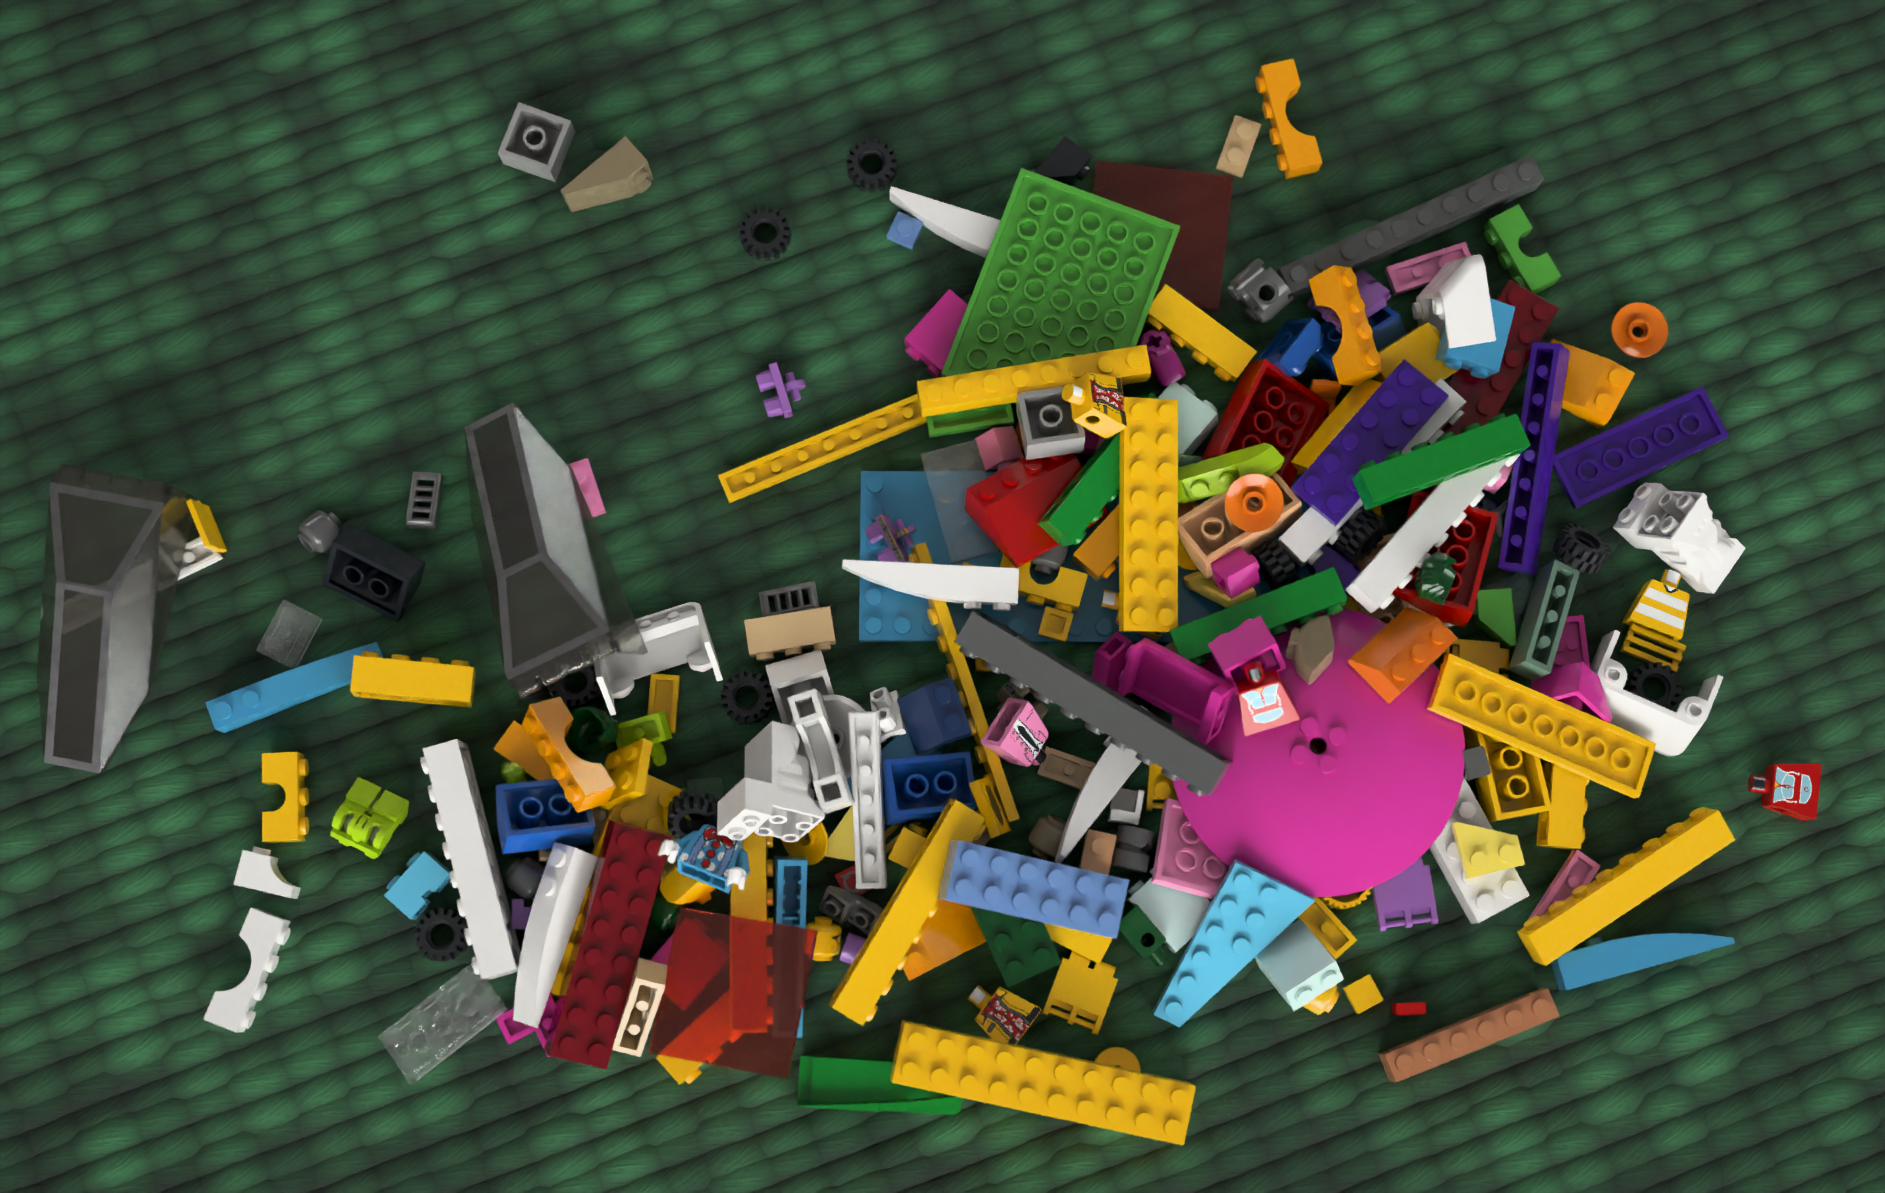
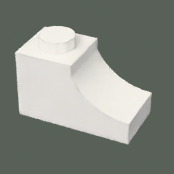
M254 846L252 852L242 851L233 885L298 899L300 887L289 883L281 875L277 865L279 858L270 856L271 850Z

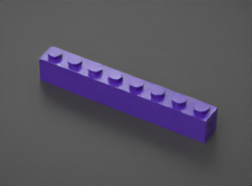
M1532 342L1520 420L1531 445L1514 461L1498 564L1500 569L1508 573L1536 575L1570 355V351L1558 343Z

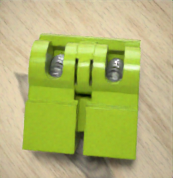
M358 777L333 818V829L330 836L338 839L339 843L347 847L353 846L363 851L366 856L376 859L391 839L395 829L406 819L409 801L387 790L381 796V787Z

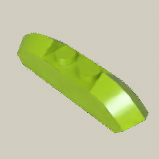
M1262 443L1178 467V505L1225 493L1236 479L1247 474H1262L1269 477L1282 467L1285 458L1273 445Z

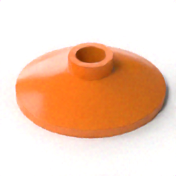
M1636 302L1624 306L1616 313L1611 324V335L1614 343L1623 353L1635 358H1646L1656 354L1664 346L1668 337V325L1665 317L1657 308L1647 303ZM1638 329L1641 332V336H1634L1632 330Z
M1247 474L1239 477L1230 485L1225 496V510L1228 518L1236 527L1247 532H1261L1272 527L1279 520L1284 507V499L1279 486L1271 478L1262 474ZM1251 497H1257L1260 500L1259 505L1255 508L1250 507L1248 504Z

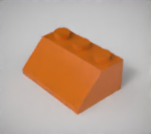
M1406 607L1347 662L1390 704L1433 664L1458 637L1438 617Z

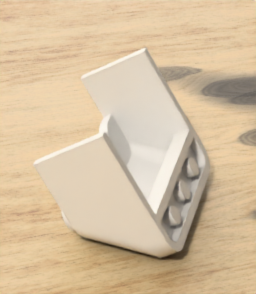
M1480 254L1446 263L1417 296L1416 302L1412 303L1413 317L1415 320L1418 319L1419 326L1429 322L1442 335L1445 323L1448 348L1496 341L1485 263Z
M696 602L681 604L610 627L609 632L590 641L596 679L611 716L616 714L614 699L628 696L634 688V680L651 673H657L689 663L692 670L705 672L713 668L717 681L723 680L701 606Z
M1614 630L1604 635L1590 669L1600 678L1612 715V720L1608 723L1656 743L1654 751L1662 755L1672 757L1681 754L1706 721L1723 677L1716 675L1704 680L1698 696L1685 698L1680 702L1677 711L1674 712L1623 689L1627 680L1626 669L1621 663L1610 659L1620 632Z

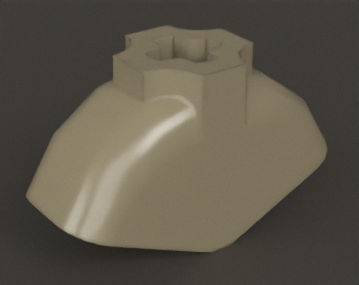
M1329 615L1313 618L1304 624L1301 629L1294 627L1290 635L1286 658L1293 659L1292 662L1298 675L1308 685H1311L1321 675L1333 659L1335 643Z

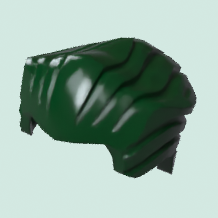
M1438 551L1422 563L1421 569L1415 575V593L1417 597L1421 599L1426 598V600L1444 606L1456 575V571L1450 564H1455L1456 560Z
M580 707L570 712L574 718L569 728V743L572 747L586 753L595 754L603 751L617 740L618 722L614 715L611 716L609 712L594 707Z

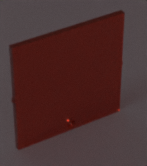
M1097 160L1093 187L1094 195L1181 226L1155 297L1164 285L1167 284L1199 309L1218 311L1225 247L1228 246L1226 238L1233 177Z
M680 907L667 963L666 984L658 1005L648 1053L788 1079L802 1008L805 1006L804 998L818 931Z

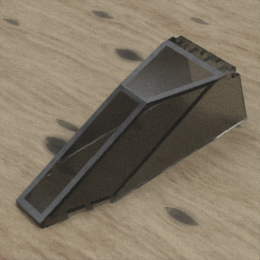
M511 403L464 427L471 517L504 671L511 688L517 689L520 699L549 700L553 698V694L549 690V684L567 676L564 665H566L569 673L572 674L593 664L590 653L595 661H599L616 653V651L617 653L644 655L648 651L573 469L570 465H566L558 456L552 444L547 443L536 430L537 427L516 403Z
M65 464L60 466L59 474H53L48 500L37 665L44 763L103 774L120 746L118 742L128 725H133L136 720L134 715L143 700L151 695L192 522V515L186 501L190 499L197 501L196 497L174 485L167 484L166 488V483L145 479L141 486L140 478L116 474L113 480L112 473L88 469L85 474L84 468Z

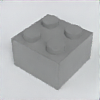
M518 102L498 151L502 163L556 182L575 135L572 122Z
M1064 386L1017 393L1016 411L1026 460L1083 452L1085 443L1084 428L1073 420L1071 403L1062 398Z

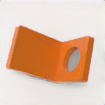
M1313 379L1309 387L1310 391L1330 404L1328 416L1323 419L1321 425L1335 409V399L1341 389L1339 381Z

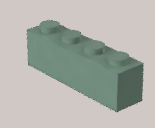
M1556 559L1538 569L1516 642L1517 645L1515 646L1508 670L1531 681L1551 673L1580 574L1579 570L1573 569Z

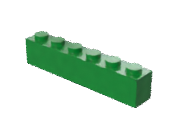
M1152 392L1139 396V398L1158 399ZM1120 432L1103 441L1037 523L1062 547L1079 544L1087 534L1085 529L1088 525L1095 523L1103 515L1104 510L1102 508L1108 501H1113L1119 495Z
M1505 413L1499 414L1489 419V423L1480 426L1479 423H1474L1463 429L1464 433L1454 435L1453 432L1437 438L1438 442L1428 445L1427 441L1413 446L1409 453L1402 454L1401 451H1397L1386 456V461L1376 464L1375 460L1359 466L1360 471L1352 480L1365 510L1521 454L1531 444L1517 413L1508 417L1505 416Z
M1332 567L1169 630L1170 638L1178 655L1198 666H1202L1207 663L1205 659L1213 657L1208 643L1212 642L1218 635L1229 633L1238 628L1245 620L1261 616L1271 635L1277 637L1287 633L1290 626L1299 624L1302 627L1311 619L1326 613L1332 616L1343 611L1342 606L1346 605L1348 598L1335 568Z

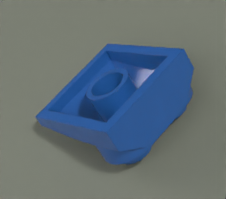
M1313 318L1288 319L1256 361L1267 359L1287 377L1300 375L1307 367V360L1324 345V334L1321 332V325Z

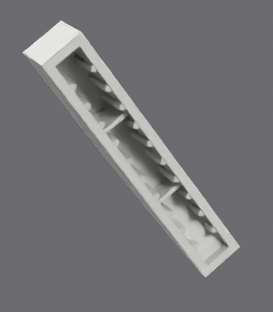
M891 186L889 191L890 201L906 214L924 222L926 228L953 244L984 258L987 257L1001 220Z
M863 560L842 561V569L870 582L926 599L963 603L965 609H981V604L993 605V610L1010 611L1011 606L1018 604L1019 568Z
M1111 736L1103 743L1107 749L1100 756L1086 778L1073 804L1055 861L1058 864L1066 858L1141 763L1135 757L1136 751L1131 748L1123 750L1110 742Z
M554 842L525 930L515 987L513 1020L538 1028L595 868L597 856L575 847Z

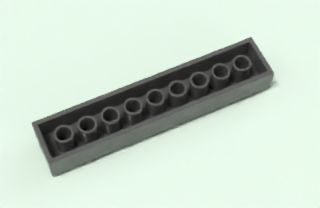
M971 612L954 641L961 646L959 651L972 659L976 657L985 660L984 666L997 674L1001 672L1010 675L1009 681L1022 689L1025 687L1036 691L1034 696L1046 704H1050V702L1061 706L1059 711L1067 717L1083 719L1086 721L1084 726L1098 735L1106 733L1112 737L1110 742L1123 750L1131 748L1136 751L1135 757L1150 766L1151 764L1159 765L1163 768L1161 773L1174 781L1182 779L1189 783L1186 788L1198 796L1202 797L1206 794L1209 796L1215 793L1233 763L1231 760L984 612Z

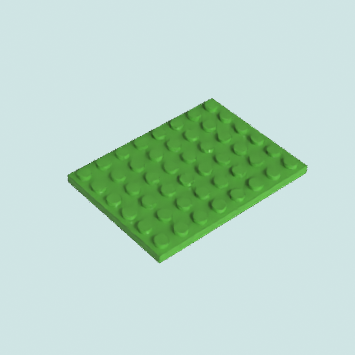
M1021 168L942 370L941 377L1136 346L1181 226Z

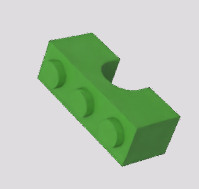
M1519 204L1489 219L1483 227L1487 242L1490 245H1494L1499 254L1498 259L1504 269H1508L1513 277L1512 281L1536 294L1555 284L1561 277L1547 252L1538 257H1528L1521 252L1519 240L1526 237L1533 227Z

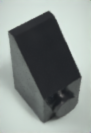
M1064 136L1034 173L1073 186L1077 180L1082 182L1090 172L1091 167L1088 165L1092 155Z

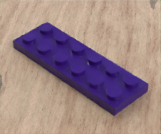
M1403 359L1291 487V491L1336 527L1360 500L1352 480L1360 471L1358 467L1375 460L1376 464L1386 461V456L1402 451L1448 399L1449 395Z
M1702 386L1554 455L1552 468L1575 510L1723 441L1729 435Z

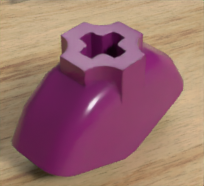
M1149 329L1140 334L1136 346H1147L1151 367L1150 376L1161 386H1167L1185 376L1186 372L1171 346L1170 338L1164 331L1158 332L1154 329Z

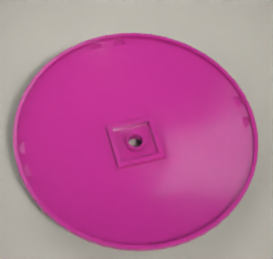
M1343 608V611L1335 615L1329 616L1335 643L1331 664L1311 685H1308L1298 675L1292 662L1293 659L1286 658L1291 632L1294 627L1301 629L1299 624L1288 627L1289 631L1287 633L1273 637L1287 667L1280 671L1279 675L1295 702L1300 720L1245 736L1240 717L1238 695L1235 696L1233 693L1220 733L1206 744L1207 747L1233 762L1215 793L1209 796L1206 794L1201 797L1186 788L1189 783L1182 779L1173 780L1176 795L1191 827L1205 846L1219 860L1230 867L1234 859L1311 897L1341 896L1364 891L1397 876L1415 863L1435 842L1450 819L1459 797L1465 767L1462 752L1465 750L1462 724L1427 709L1440 672L1434 663L1431 664L1388 704L1347 662L1387 624L1364 613ZM1324 613V614H1321V615L1316 616V617L1324 616V615H1327V614ZM1215 658L1205 659L1207 663L1200 667L1226 680ZM1173 716L1171 725L1196 739L1199 729ZM1319 738L1326 743V751L1324 753L1314 754L1310 750L1309 744L1313 739Z

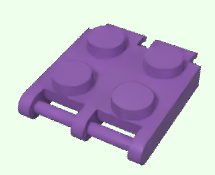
M1360 270L1355 274L1357 286L1365 304L1366 316L1369 318L1387 306L1386 301L1390 299L1391 295L1386 287L1378 281L1374 282L1375 279L1366 271ZM1312 297L1308 301V307L1312 310H1318L1322 314V318L1326 322L1331 321L1336 325V330L1342 334V325L1337 313L1330 307L1316 306L1314 297Z
M1422 856L1397 876L1372 888L1380 932L1386 931V928L1405 925V928H1410L1412 924L1424 922L1438 924L1429 865L1423 866ZM1429 913V916L1411 918V915ZM1403 917V920L1385 922V919Z

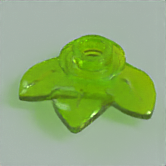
M505 761L499 766L501 776L509 784L528 782L524 777L527 772L516 761L512 764Z

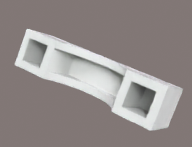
M812 689L788 697L795 725L808 755L813 776L812 782L820 809L827 814L854 805L821 693L816 689Z
M250 908L239 934L248 945L251 953L249 973L243 982L235 988L227 991H215L203 1020L234 1032H244L246 1028H250L256 1012L253 1010L257 1000L260 1001L267 990V984H265L269 972L272 973L278 964V950L281 944L284 945L289 938L291 929L288 927L291 921L258 908Z

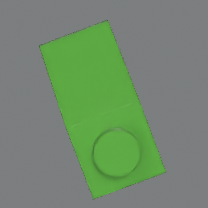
M1511 588L1479 590L1472 614L1474 624L1494 641L1500 642L1501 647L1505 649L1514 648L1517 644Z

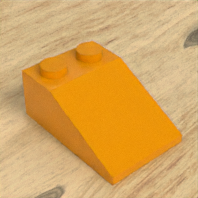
M1552 339L1550 343L1562 344L1570 351L1561 408L1601 429L1611 419L1635 373L1608 358Z
M941 899L937 900L939 907L931 918L927 917L923 923L922 928H924V932L916 944L912 943L906 952L909 956L902 968L909 981L986 942L970 906Z

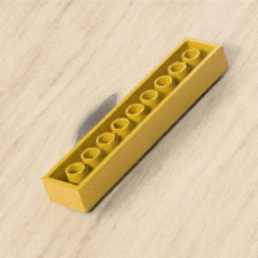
M902 1020L889 1077L892 1083L1183 1146L1196 1086L1190 1082Z

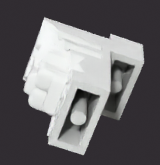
M1644 482L1643 485L1638 487L1634 493V498L1620 512L1618 521L1613 526L1634 548L1655 552L1675 572L1681 574V577L1697 592L1714 594L1745 550V547L1736 538H1730L1727 532L1721 528V523L1718 519L1712 518L1713 512L1707 505V496L1704 493L1669 491L1661 483Z
M771 721L745 746L744 778L718 801L717 834L728 836L729 839L738 841L745 840L751 833L755 832L759 836H773L781 838L785 842H797L825 818V812L820 809L819 802L814 800L815 792L810 788L813 776L809 759L797 754L799 746L797 727Z

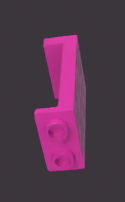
M1146 637L1128 648L1125 654L1126 666L1118 677L1120 685L1117 693L1125 696L1131 692L1199 729L1196 740L1205 745L1220 733L1235 689L1234 684Z

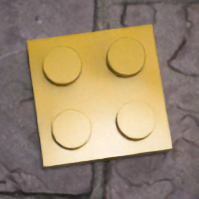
M642 738L608 754L605 768L616 787L608 804L599 807L611 810L615 805L620 806L644 795L653 742Z

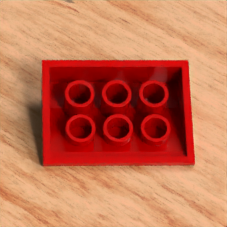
M1267 359L1247 365L1201 460L1267 443L1273 445L1285 458L1282 467L1277 473L1290 488L1298 473V470L1291 461L1319 429L1330 404L1294 378L1287 377Z
M1073 453L1026 460V457L967 488L964 510L1015 568H1018L1059 545L1037 523L1082 469V466ZM1105 506L1102 508L1104 510L1103 515L1095 523H1090L1087 528L1100 522L1109 515Z
M1423 491L1413 493L1406 520L1430 493ZM1470 505L1463 511L1467 514L1465 519L1456 528L1451 525L1446 531L1449 537L1438 548L1433 545L1428 551L1431 556L1438 551L1456 560L1455 564H1450L1456 571V575L1444 606L1426 600V598L1421 599L1417 597L1415 593V575L1420 570L1417 566L1411 570L1410 574L1413 578L1402 589L1397 586L1392 592L1393 595L1421 611L1438 617L1441 621L1464 628L1473 614L1498 518L1497 513Z

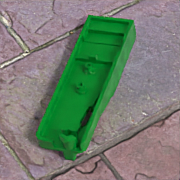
M800 1055L798 1107L956 1115L961 1110L964 1098L892 1083L889 1077L893 1060ZM928 1097H930V1099H926V1100L908 1101V1099H918V1098H928Z

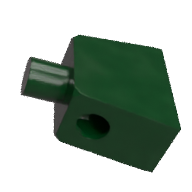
M1125 901L1118 934L1136 955L1143 959L1149 957L1156 967L1162 965L1170 957L1168 952L1162 947L1166 938L1137 904ZM1146 933L1145 940L1141 942V937Z

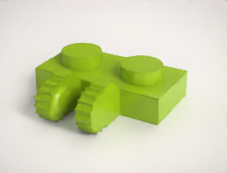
M665 711L619 723L616 740L617 748H623L645 738L653 742L651 750L653 763L657 766L666 764L665 749L659 743L672 739ZM650 758L649 768H648V769H650L651 766H652V764H651V763H652V762H651V758Z

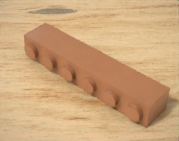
M1539 988L1383 1051L1378 1055L1389 1081L1397 1083L1557 1018L1560 1015L1549 989Z

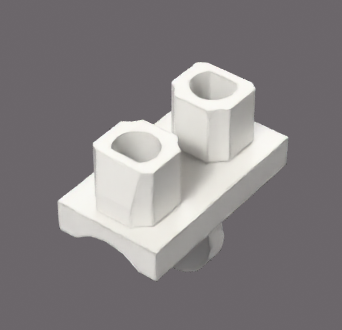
M882 687L870 693L872 711H879L881 743L885 742L889 737L896 738L898 735L906 734V725L897 699L900 698L897 690L889 693L886 687Z

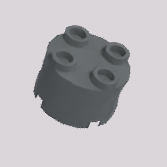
M1256 258L1230 281L1231 285L1227 288V291L1236 301L1240 299L1247 307L1244 311L1251 320L1268 323L1294 298L1289 295L1291 291L1283 279L1271 267L1268 269L1261 267L1265 262Z

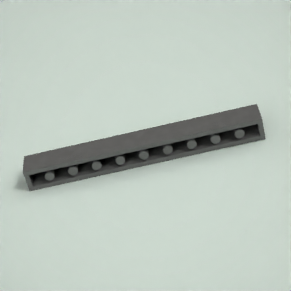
M1531 154L1279 268L1277 274L1291 291L1289 295L1296 299L1312 291L1309 279L1333 265L1351 267L1353 272H1356L1536 190L1544 180V177Z

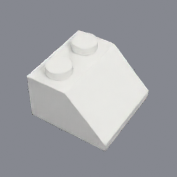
M821 650L765 666L782 724L790 725L793 719L788 697L812 689H816L821 695L834 694Z

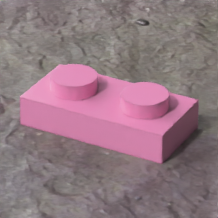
M585 458L561 466L578 521L581 522L605 514L606 510L589 459Z

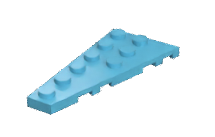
M1234 859L1155 1005L1153 1015L1177 1027H1181L1315 901L1314 897L1308 896Z

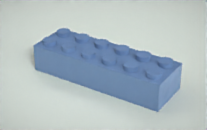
M950 840L937 899L1117 939L1129 880L960 840Z

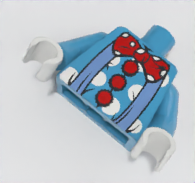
M704 824L699 831H693L677 841L664 840L658 852L659 856L663 854L669 855L668 861L670 863H674L676 857H678V873L726 893H730L733 883L739 884V889H744L745 880L750 873L748 853L743 849V840H731L728 836L717 834V828L709 824Z

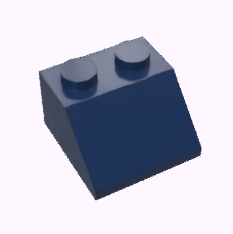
M952 677L926 685L897 699L916 755L971 736L972 731Z

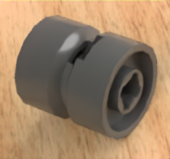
M1118 825L1116 843L1119 845L1114 849L1111 866L1147 873L1150 860L1147 850L1152 849L1155 832L1133 826Z

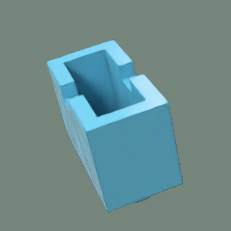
M423 851L422 854L416 853L408 861L406 866L409 868L402 876L396 875L386 887L388 891L384 895L409 919L416 920L430 905L431 901L428 897L433 892L437 891L440 893L451 881L450 870L430 852Z

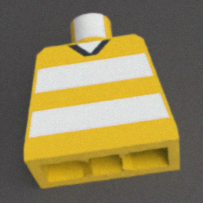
M1665 569L1660 582L1651 579L1644 583L1623 618L1622 623L1627 625L1635 624L1674 641L1682 639L1690 595L1677 589L1681 574Z

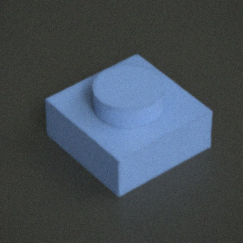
M898 211L887 234V239L912 250L924 226V222Z

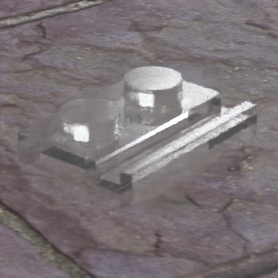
M283 599L256 651L292 669L297 668L322 618Z

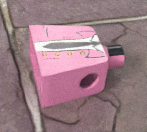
M1008 697L982 738L981 743L1009 763L1026 767L1031 764L1037 766L1046 759V753L1041 747L1048 738V730L1029 701Z

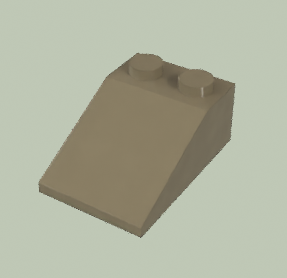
M625 136L560 191L568 209L574 212L633 197L637 192L643 193L650 187L653 176L647 159Z

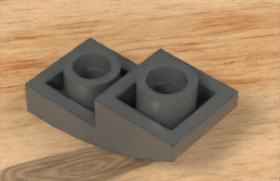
M831 885L827 887L818 907L820 911L831 917L838 924L842 925L844 922L849 921L867 935L870 934L884 910L860 895Z

